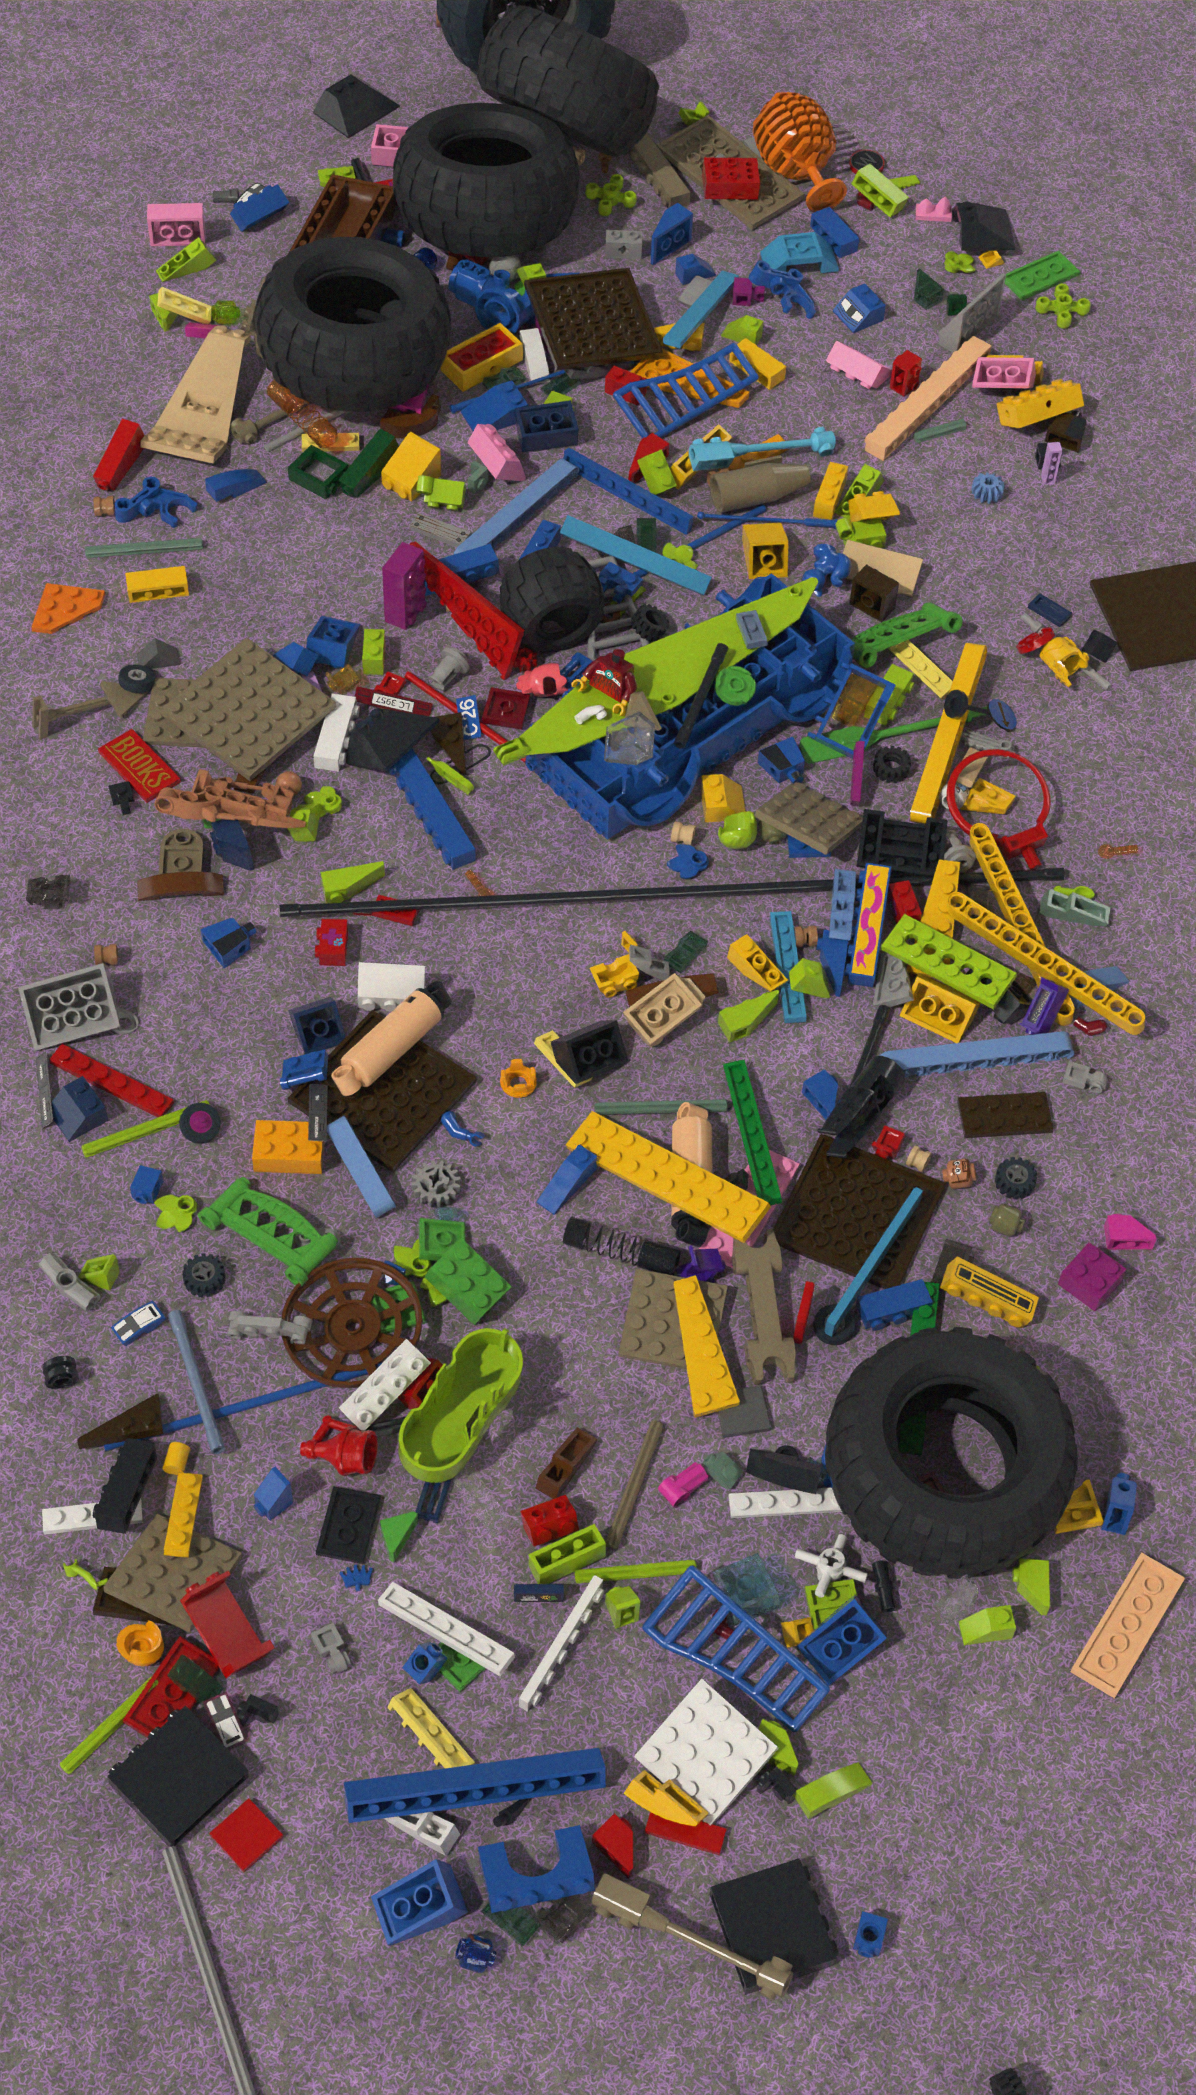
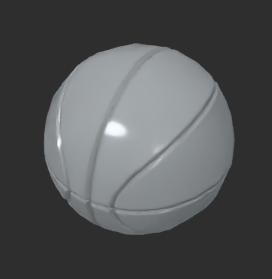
M517 255L492 257L489 264L490 273L493 276L496 270L508 271L510 273V283L519 277L517 269L522 267Z

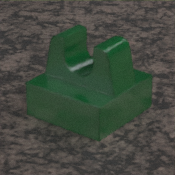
M956 293L947 296L948 316L958 315L967 306L966 294L959 295Z

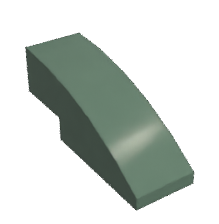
M1049 889L1042 896L1039 914L1053 919L1091 926H1107L1110 907L1074 892L1067 896Z

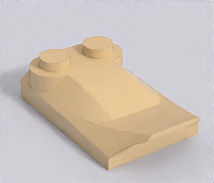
M674 973L625 1010L623 1015L640 1038L652 1047L660 1044L667 1034L702 1007L705 996L690 978H682Z

